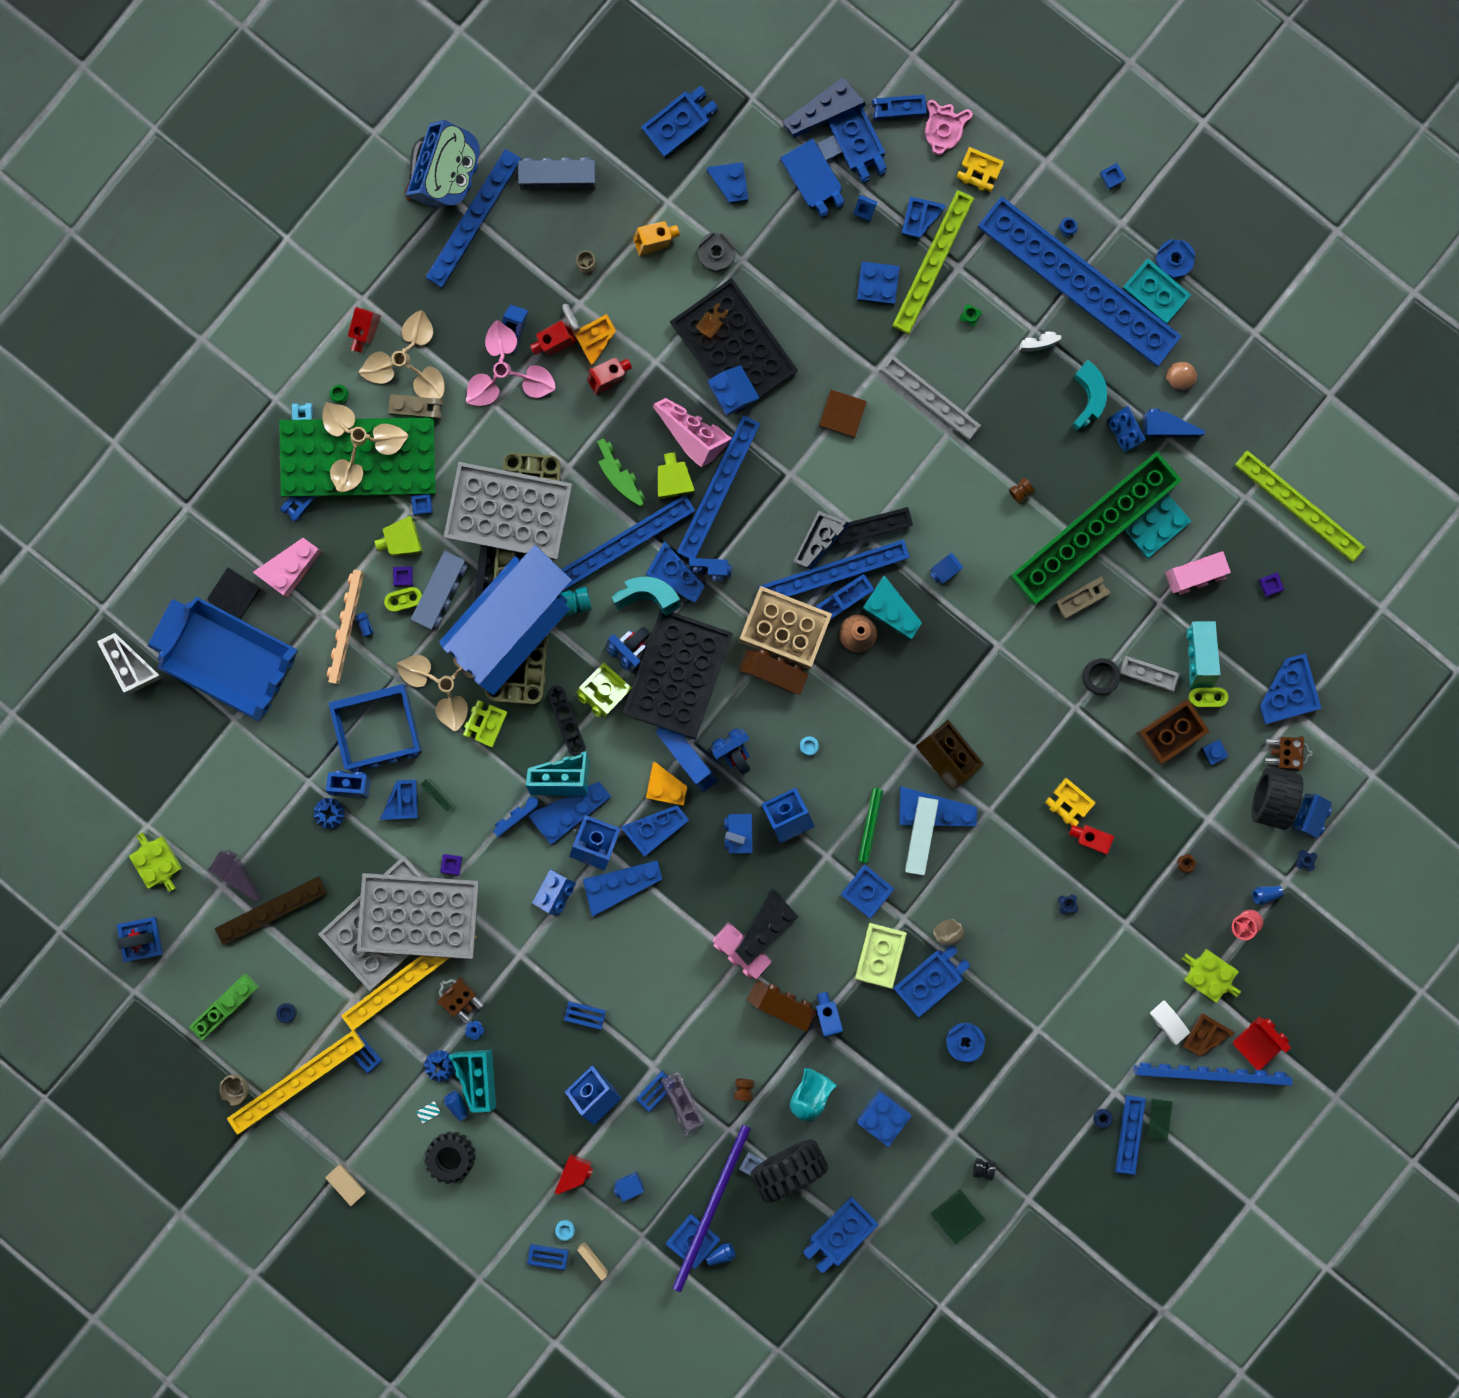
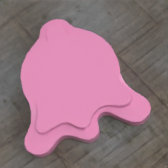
M929 100L926 104L929 119L925 127V137L932 147V152L940 156L959 143L963 134V127L972 119L973 113L971 110L966 109L955 114L952 104L940 106L936 101Z

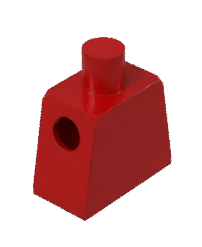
M355 307L348 332V337L354 339L351 350L362 353L364 344L372 343L381 318L380 314Z
M561 320L536 335L539 341L531 344L530 347L535 355L543 351L551 355L578 343L570 325Z
M613 358L590 369L587 381L595 395L623 381L625 372L632 369L631 363L628 359L619 362L617 358Z
M1072 825L1069 836L1079 839L1078 844L1106 856L1115 837L1085 825L1084 829ZM1091 834L1094 836V840H1086L1085 836Z

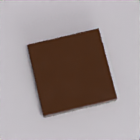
M830 390L819 427L855 438L867 401Z

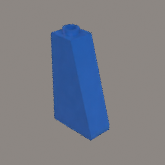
M658 727L657 735L703 793L718 782L682 735Z

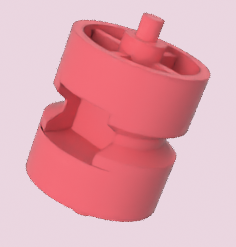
M1246 910L1234 919L1232 931L1237 938L1250 940L1261 931L1263 918L1254 910Z

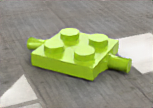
M144 832L140 833L136 837L142 846L136 852L129 855L145 885L150 889L159 883H164L168 892L175 890L176 887L172 883L171 878L183 868L164 836H160L156 840L148 842Z
M1205 949L1196 960L1187 953L1184 955L1186 958L1183 957L1182 961L1191 966L1184 981L1216 1003L1227 991L1233 996L1238 997L1241 991L1232 986L1233 979L1239 972L1237 969L1208 949Z

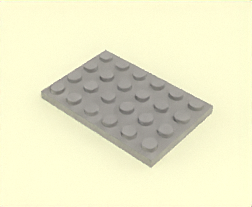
M458 462L444 538L525 554L536 545L549 558L558 560L573 484Z
M403 856L384 873L385 875L424 877L406 856ZM360 895L318 935L365 987L371 991L402 963L409 954L357 951Z
M362 873L357 951L473 959L479 881Z

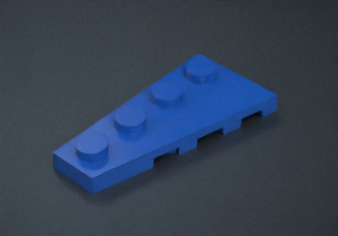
M599 781L588 786L587 796H566L527 815L552 845L583 820L585 815L588 816L608 800L611 795Z
M900 786L899 825H914L918 798L924 797L938 800L934 825L977 826V807Z

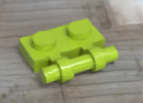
M477 700L476 705L472 707L471 717L464 726L465 731L463 735L470 738L473 731L477 732L476 741L493 747L508 712L489 705L487 711H484L482 708L485 702ZM479 715L484 717L480 727L476 726Z

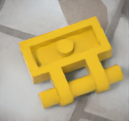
M969 147L961 165L968 170L966 173L959 171L956 178L962 180L964 184L968 185L969 183L979 187L978 189L981 191L991 192L994 185L987 183L989 178L997 180L1004 161ZM973 171L983 175V179L980 180L971 176Z
M1067 778L1053 792L1059 798L1054 801L1049 797L1045 801V804L1050 807L1049 809L1053 813L1056 812L1060 815L1066 824L1069 823L1075 826L1079 821L1074 816L1078 813L1081 817H1084L1096 803ZM1063 802L1072 808L1069 813L1061 807Z

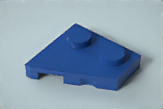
M743 162L707 167V173L711 175L729 204L748 201Z
M910 196L901 235L920 239L943 212L946 205Z
M417 779L396 780L384 812L380 817L381 820L419 818Z

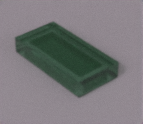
M1152 1098L1148 1138L1168 1140L1172 1101Z

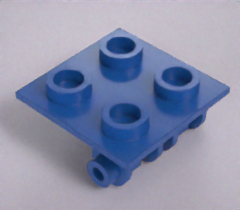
M1126 406L1107 419L1124 453L1146 440L1129 406Z

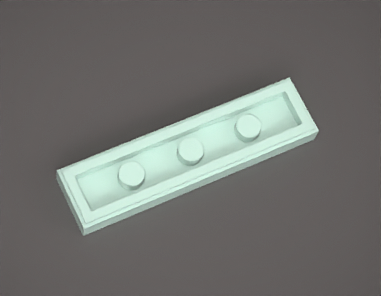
M918 798L905 872L925 875L938 800Z

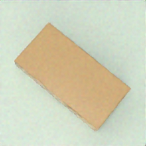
M341 1163L325 1177L350 1206L366 1193Z
M586 1242L579 1245L578 1252L600 1280L605 1279L608 1270Z

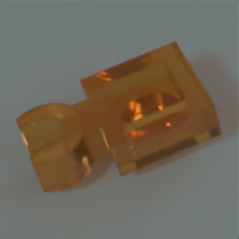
M720 303L714 306L713 314L707 311L696 325V328L710 339L713 338L723 325L720 318H725L728 314L727 309L723 313L717 311Z

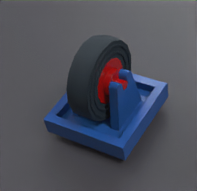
M641 627L635 633H632L631 630L628 631L621 639L612 634L607 640L606 651L613 658L616 656L621 661L619 664L624 670H630L633 673L641 662L637 656L646 648L644 641L649 637L650 632L645 627Z
M735 728L728 733V737L724 739L718 738L711 743L712 746L709 748L716 759L723 755L730 768L737 766L740 773L744 775L750 771V767L746 762L750 755L743 743L750 739L743 728L740 730Z
M157 917L117 924L119 935L117 944L118 948L121 949L123 962L163 955Z

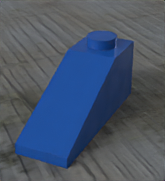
M1149 409V412L1143 415L1145 438H1201L1205 435L1204 430L1168 412H1161V409Z

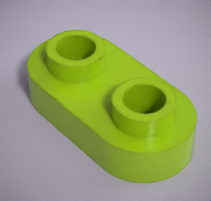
M415 587L402 589L387 594L384 604L392 612L409 609L418 605L423 594ZM412 594H416L417 596L415 601H411L410 596ZM393 599L398 600V604L396 606L392 605Z
M1219 687L1195 688L1189 693L1188 698L1189 702L1195 707H1221L1227 703L1228 693L1225 689ZM1196 694L1201 696L1200 701L1195 699ZM1215 694H1219V701L1214 699Z

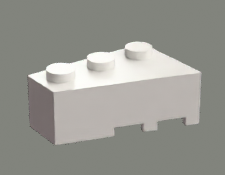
M116 633L97 641L120 687L126 695L161 679L160 675Z

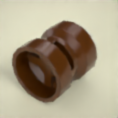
M1026 478L1021 479L1017 486L1013 485L1008 489L1018 504L1025 501V497L1035 493L1033 486Z
M737 1078L735 1081L737 1090L734 1092V1099L753 1101L751 1089L754 1088L755 1081Z

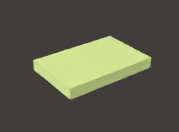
M869 923L855 979L893 989L907 933Z

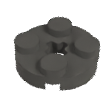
M709 233L701 239L698 246V258L706 269L719 272L727 269L733 263L736 255L735 245L728 235L724 233ZM713 248H715V249L720 248V249H721V251H720V254H721V255H720V256H717V255L713 256V255H712V254H713V250H712V249H713Z

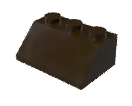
M946 720L916 745V748L951 791L967 781L984 765L949 720Z

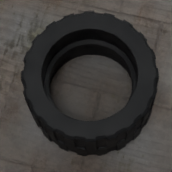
M1272 766L1267 767L1259 779L1254 794L1251 814L1253 821L1287 830L1297 815L1302 799V776Z

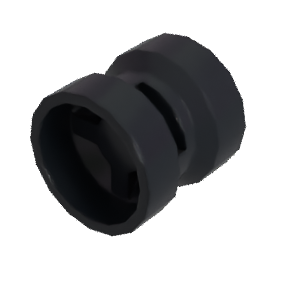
M976 1158L973 1167V1177H984L986 1180L993 1181L996 1162H985L983 1159Z

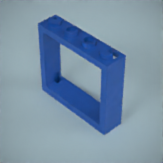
M405 684L329 702L345 770H351V773L362 770L363 766L369 765L370 768L381 766L380 762L388 760V763L400 761L399 757L407 756V759L417 757L418 752H422ZM401 694L414 747L352 763L339 709Z

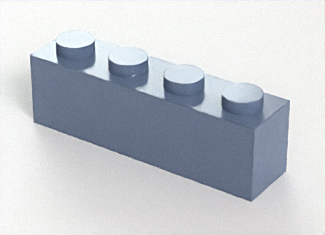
M588 157L580 158V160H572V158H561V160L543 158L541 161H534L533 158H524L523 161H518V184L520 189L596 188L595 160H591Z
M444 550L411 620L433 631L435 628H439L443 620L441 615L444 610H448L451 604L449 599L452 593L455 594L459 588L460 583L457 582L460 576H464L468 569V566H466L467 561Z

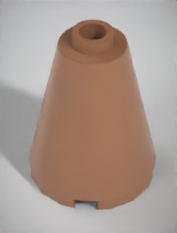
M852 615L841 624L839 638L847 650L862 653L869 650L875 644L877 628L874 622L867 616ZM857 629H862L864 633L859 634L857 632Z

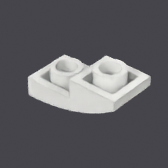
M1045 332V334L1040 336L1039 341L1036 338H1025L1020 343L1019 352L1038 351L1049 348L1061 340V335H1056V332Z
M1164 1000L1150 1012L1157 1025L1165 1031L1171 1042L1175 1045L1190 1033L1182 1020Z

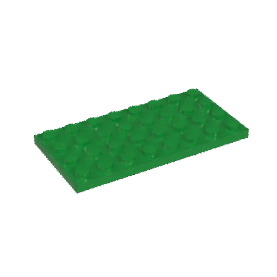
M434 418L355 419L352 428L361 427L372 438H374V428L381 424H390L401 428L408 434V438L400 450L392 455L379 453L375 448V442H371L366 439L364 445L358 446L353 464L362 467L363 478L358 486L347 492L336 490L331 480L330 470L332 465L338 460L344 459L350 463L353 451L351 433L344 432L341 436L335 437L326 431L323 419L279 420L281 497L436 495Z

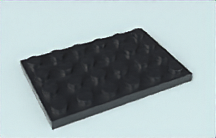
M732 278L670 321L674 330L710 379L726 370L741 365L759 398H761L798 372L794 363ZM745 407V408L741 409L740 411L736 412L735 415L739 414L741 411H743V410L746 409L747 407Z
M660 609L623 715L696 740L733 633L674 612L665 616Z

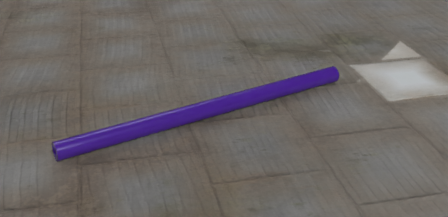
M743 1124L673 1285L672 1289L678 1292H682L751 1128Z

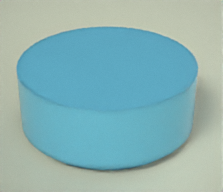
M805 737L800 742V750L804 755H814L819 749V743L814 737Z
M569 1220L560 1221L555 1229L556 1236L563 1241L571 1239L575 1233L574 1224Z

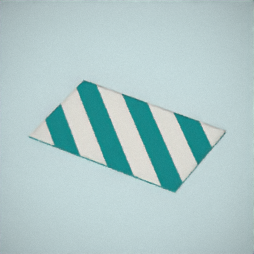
M432 1102L416 1113L421 1122L425 1123L441 1112L436 1103Z

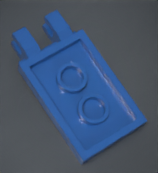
M702 86L692 93L685 91L641 126L664 158L710 123L709 116L718 110L713 100L703 108L699 105L698 101L707 95Z
M857 107L851 110V113L845 116L843 114L833 118V121L827 123L842 150L850 170L858 173L862 184L869 181L870 175L866 167L872 164L875 165L879 175L887 172V167L883 160L885 159V151L863 108Z
M813 139L780 157L782 164L807 206L815 207L821 218L828 215V209L823 202L824 200L831 197L837 208L844 205L845 200L840 194L842 186Z
M955 946L948 947L944 952L942 950L935 951L893 987L918 1017L963 981L962 973L971 966L966 959L961 961L956 967L949 960L958 952Z
M850 1196L810 1237L811 1244L803 1253L810 1259L819 1250L825 1258L816 1267L824 1273L831 1265L839 1266L879 1224Z

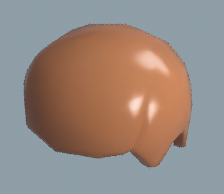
M1176 362L1167 369L1166 380L1169 381L1173 389L1186 391L1196 384L1197 372L1187 362Z

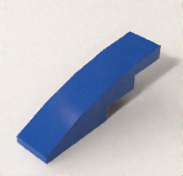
M863 574L815 607L831 613V620L875 589Z

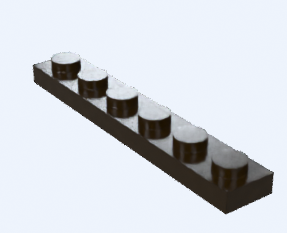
M320 876L214 929L222 945H225L328 892Z

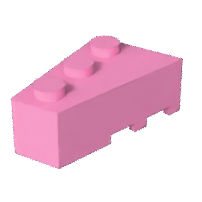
M302 538L253 573L282 595L289 597L322 551L308 540Z
M1223 551L1165 572L1172 593L1179 592V595L1190 592V587L1197 586V589L1207 586V581L1214 579L1215 582L1227 579L1226 575L1231 573Z
M728 922L714 937L713 942L715 944L713 946L721 953L724 951L729 955L728 959L737 966L739 964L744 968L742 972L750 979L752 977L757 979L772 961L764 953H761L747 966L735 952L744 935Z

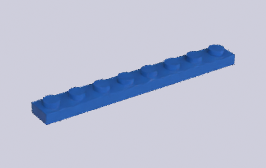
M507 149L503 151L430 269L426 279L444 288L518 168V161H522L520 157Z
M743 415L677 551L678 554L688 559L696 558L761 423Z
M683 495L562 568L561 570L572 580L564 590L694 513L695 509L687 496Z
M903 539L761 586L791 597L908 559L910 556Z
M1140 1062V1065H1134V1073L1142 1076L1292 1085V1077L1286 1075L1287 1072L1275 1071V1074H1267L1265 1070H1255V1073H1248L1247 1069L1239 1068L1236 1069V1072L1229 1071V1068L1217 1067V1070H1209L1207 1066H1198L1197 1069H1190L1189 1065H1178V1068H1173L1171 1064L1159 1063V1067L1151 1066L1152 1063Z

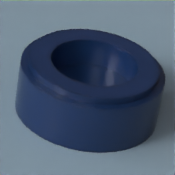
M291 1003L280 1005L276 1011L278 1020L283 1023L291 1022L297 1015V1010Z

